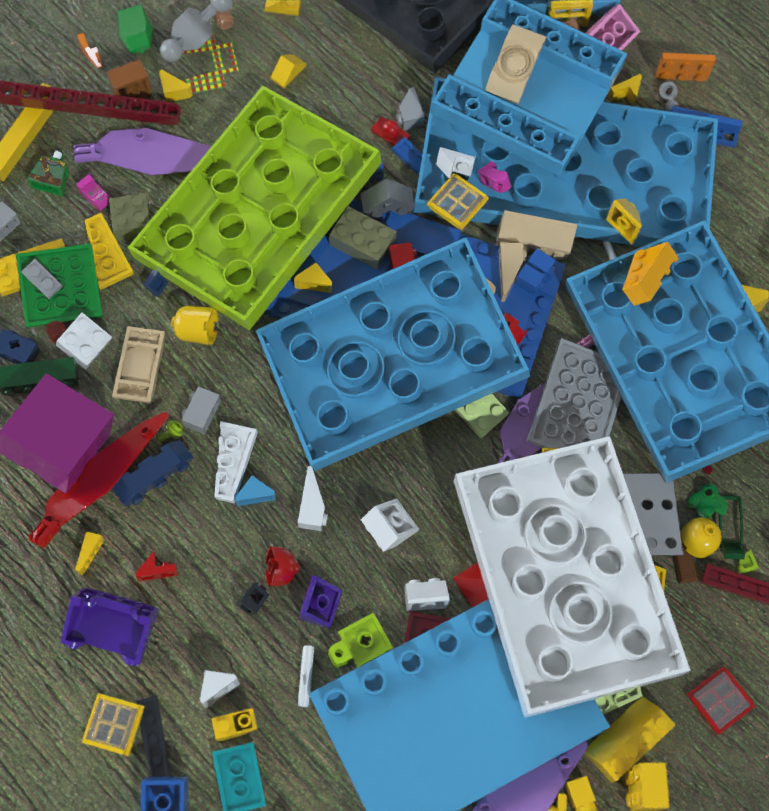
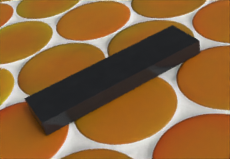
M158 696L136 700L138 705L145 706L140 725L149 777H172Z

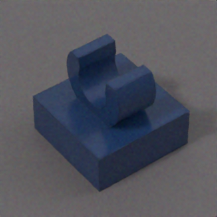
M152 270L151 274L147 275L148 279L142 285L154 296L159 297L168 281L158 271Z

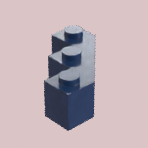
M181 440L166 444L161 448L162 452L155 457L149 456L138 464L139 468L132 474L127 472L118 480L112 490L125 507L140 504L148 490L162 488L172 473L184 472L189 468V463L194 457Z

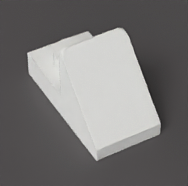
M440 147L436 165L448 178L451 177L453 171L471 176L476 157Z

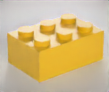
M639 763L632 766L624 774L625 785H628L629 794H626V805L630 807V811H660L669 808L666 763Z

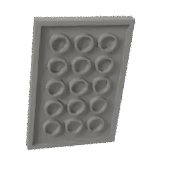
M563 338L559 340L526 442L541 448H564L609 437L621 395L599 353Z

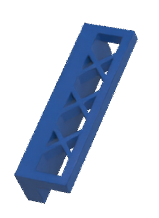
M676 106L672 107L671 112L718 119L716 144L736 147L738 133L743 121ZM723 135H733V141L726 140Z

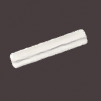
M310 645L303 646L298 706L308 707L310 700L309 693L314 647Z

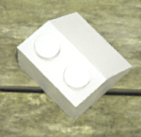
M398 499L375 506L361 519L365 528L371 533L383 552L396 547L420 530Z
M440 578L429 579V582H421L420 580L409 581L404 587L406 611L446 609L449 603L446 581H441Z

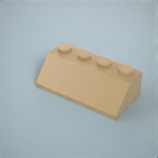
M504 211L497 228L495 246H500V243H523V250H526L527 253L533 254L536 249H539L556 260H566L571 252L577 224Z

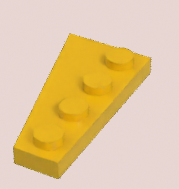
M102 213L84 220L88 239L93 247L100 290L134 275Z

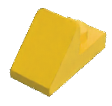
M266 0L264 10L266 12L299 16L301 0Z
M641 74L611 87L607 96L610 102L621 100L626 96L630 103L634 105L642 78Z

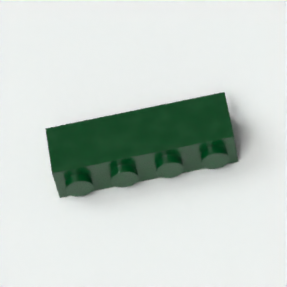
M74 357L0 366V393L5 396H14L16 393L22 392L30 394L46 373L72 388L74 385H79L77 362Z

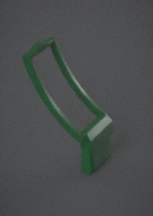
M720 495L724 499L738 500L740 512V541L722 540V515L718 514L719 529L721 531L720 551L723 552L724 559L744 560L741 497Z

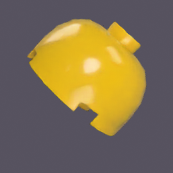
M694 518L685 524L680 532L681 543H684L687 548L685 550L694 557L705 558L710 556L719 548L721 543L719 526L708 518Z

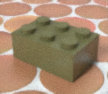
M348 206L330 233L329 242L330 246L378 270L388 255L389 245H394L396 242L397 231Z

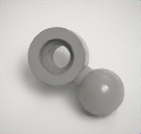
M673 82L663 83L659 92L661 97L667 100L665 110L671 112L673 106L679 107L678 102L674 100L678 94V88ZM672 89L671 94H667L666 91Z

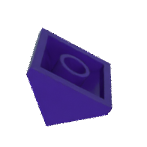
M312 575L300 612L301 620L331 628L342 590Z

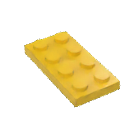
M62 238L0 258V293L2 297L21 291L16 254L65 247Z

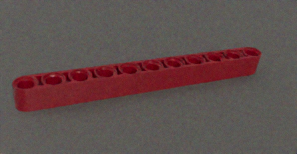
M0 80V104L164 125H177L181 118L180 106L172 102Z

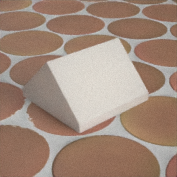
M205 670L200 696L203 706L206 709L240 685L237 677L234 674Z

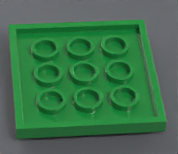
M92 243L16 254L27 328L74 322L81 313L90 319L103 317ZM34 259L63 286L50 299L21 272Z

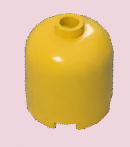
M183 306L172 317L171 327H174L175 335L182 341L204 345L213 344L217 336V331H214L215 322L218 323L219 321L218 311L212 307Z

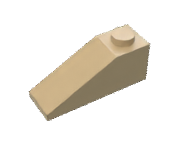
M500 243L501 302H505L522 268L523 261H526L527 252L523 250V243Z

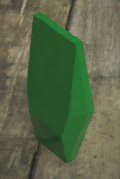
M142 5L117 11L119 37L131 54L138 52L143 54L145 50L151 49L153 27Z

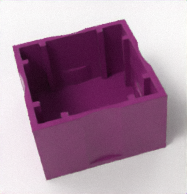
M46 373L0 430V454L21 467L35 472L44 481L67 494L82 474L87 462L97 454L111 435L114 414Z

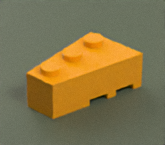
M668 242L638 250L634 254L622 289L634 306L651 301L662 284L660 280L664 274L668 275L671 264L678 261L679 257Z

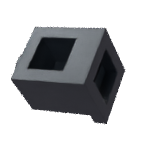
M253 582L247 587L235 605L251 617L257 614L270 594L266 592V588L263 585ZM250 595L254 597V601L249 598Z

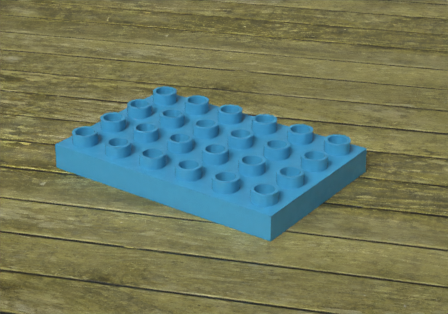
M705 220L566 279V289L665 483L769 440V333ZM668 242L679 257L678 261L671 264L668 275L664 274L660 280L662 284L651 301L634 306L622 290L634 254L638 250Z

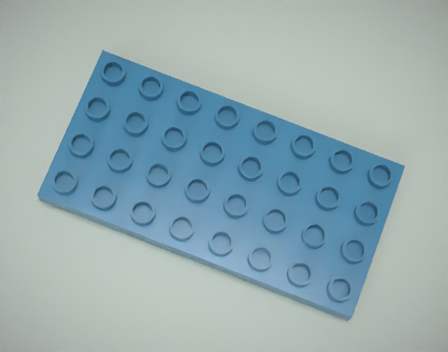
M435 77L431 106L432 101L445 82V78ZM603 102L560 177L432 115L430 106L415 198V213L439 216L427 206V203L449 179L436 165L439 149L442 147L476 157L471 176L454 171L451 176L453 173L460 176L489 198L471 219L474 222L499 225L504 211L577 224L575 237L631 245L606 220L613 201L626 198L636 206L642 224L635 243L632 244L634 246L643 247L704 220L710 229L718 119ZM492 161L496 164L497 170L507 172L511 188L506 192L499 193L484 186L481 183L478 171ZM457 184L449 194L458 199L465 189ZM468 192L461 202L469 207L477 197ZM447 196L439 206L448 211L455 201ZM458 204L450 214L459 219L466 209Z

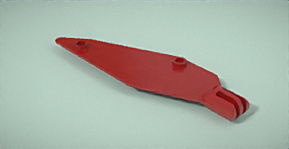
M163 412L140 423L92 457L67 494L57 489L46 502L45 518L41 520L29 535V541L42 548H46L63 524L107 494L169 418V414Z

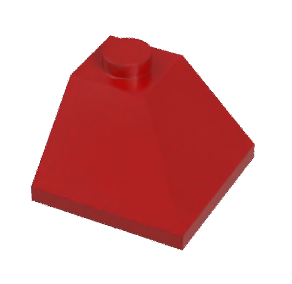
M478 563L453 577V580L471 608L489 599Z

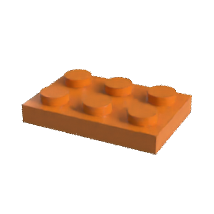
M663 53L655 72V79L707 81L716 62V55Z

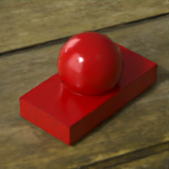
M382 116L371 128L372 133L393 147L403 137L407 140L410 138L408 133L399 128L396 121L387 120Z

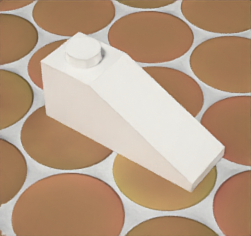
M308 466L298 518V528L322 531V526L327 524L328 514H325L324 503L313 468Z

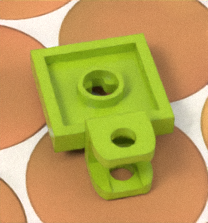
M371 613L338 631L341 641L330 647L328 656L335 668L342 667L352 662V660L355 666L359 668L393 650V646L375 614ZM362 636L370 637L371 640L368 646L360 643ZM340 653L342 657H337L335 654Z

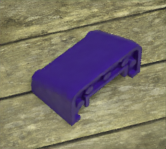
M82 588L71 596L60 643L66 644L71 649H78V647L87 644L122 654V659L127 665H139L147 648L157 618L158 608L95 589Z

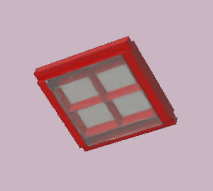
M725 666L686 694L690 702L717 736L756 707Z

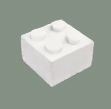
M81 313L57 340L56 346L69 357H74L76 362L86 370L108 345L112 336L85 314Z

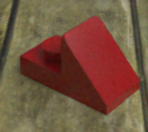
M154 551L135 573L138 582L179 576L178 567L176 564H172V562H163L160 566H157V557Z

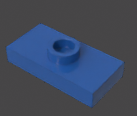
M403 137L391 150L417 175L420 172L423 154Z

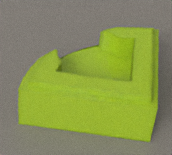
M751 550L745 553L744 560L739 559L737 569L739 574H745L759 568Z

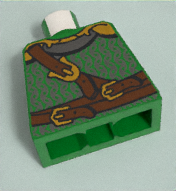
M55 151L52 158L42 156L27 178L30 187L64 197L69 175L68 166L63 161L64 154Z

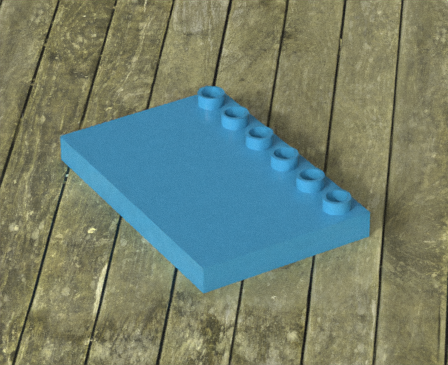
M466 237L256 330L303 449L314 471L530 377L527 364Z
M489 599L309 693L366 811H458L610 728L595 699L524 718Z

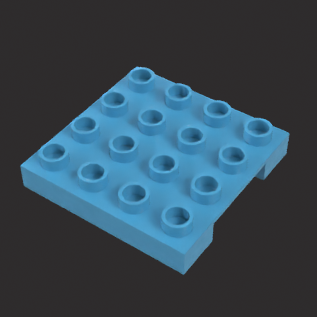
M494 0L482 19L479 34L453 76L448 75L432 101L431 114L561 177L620 73L628 53L517 1ZM512 25L546 36L545 43L519 105L485 92L492 69Z

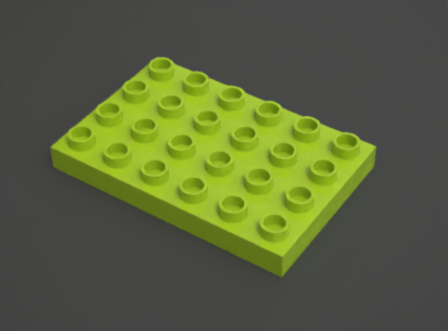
M262 86L132 241L128 249L134 259L150 269L158 271L169 281L250 331L382 163L380 150L267 87Z

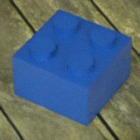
M146 777L141 780V811H188V777Z

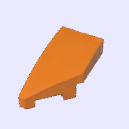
M84 33L78 34L77 38L80 47L88 60L97 68L103 67L97 47L90 49Z

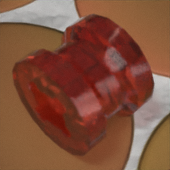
M53 321L46 328L51 342L55 344L66 331L64 324L60 321Z

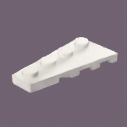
M220 421L221 431L219 455L217 457L218 470L216 473L214 497L217 500L235 504V497L239 492L258 431L253 428Z

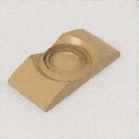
M512 25L492 69L485 92L519 105L545 43L546 36Z
M127 326L112 398L151 403L156 388L159 364L163 354L165 331Z

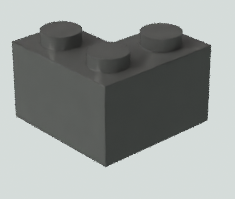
M388 178L361 193L363 213L373 218L381 217L382 214L388 211L405 215L408 211L415 208L412 188Z

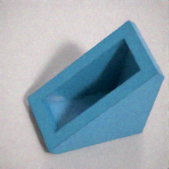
M251 476L236 495L235 500L237 506L273 501L276 500L274 490L254 476Z

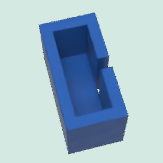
M536 249L528 260L529 264H525L517 275L515 284L534 296L537 290L541 291L546 284L544 281L546 277H551L554 273L556 260L541 250Z

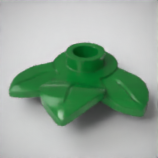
M705 484L700 488L699 492L690 496L688 508H697L699 517L709 519L714 511L720 515H726L727 502L719 495L718 488L715 485ZM707 490H711L713 492L710 496H707L705 494Z

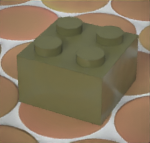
M146 193L109 198L112 227L116 241L136 238L151 220Z

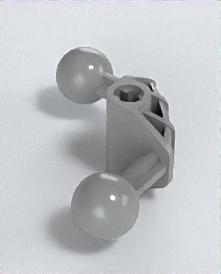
M210 0L211 4L202 12L188 7L173 22L171 39H167L161 44L160 53L163 59L168 62H175L181 58L183 51L199 49L213 35L209 20L217 12H227L232 7L233 0Z

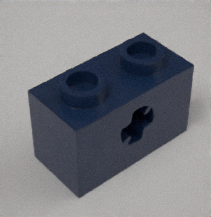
M2 329L0 332V357L12 363L34 362L40 349L36 344L37 342L32 338L26 337L25 339L20 337L13 330L6 331Z

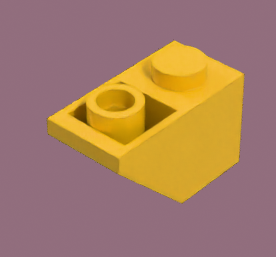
M253 708L212 718L214 733L218 742L257 730Z

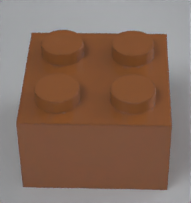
M140 59L106 72L113 95L141 99L153 96L148 75Z

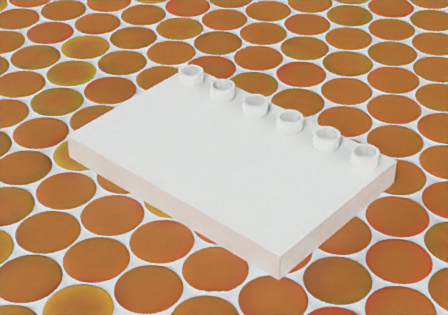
M610 436L456 474L454 484L524 718L674 678L690 671Z

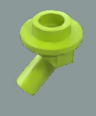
M169 421L166 426L168 431L156 435L158 442L171 437L178 439L184 434L183 426L178 421Z

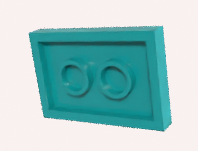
M254 742L212 752L223 811H250L266 807Z

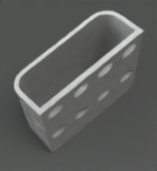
M623 474L650 555H683L673 481L665 483L661 474Z

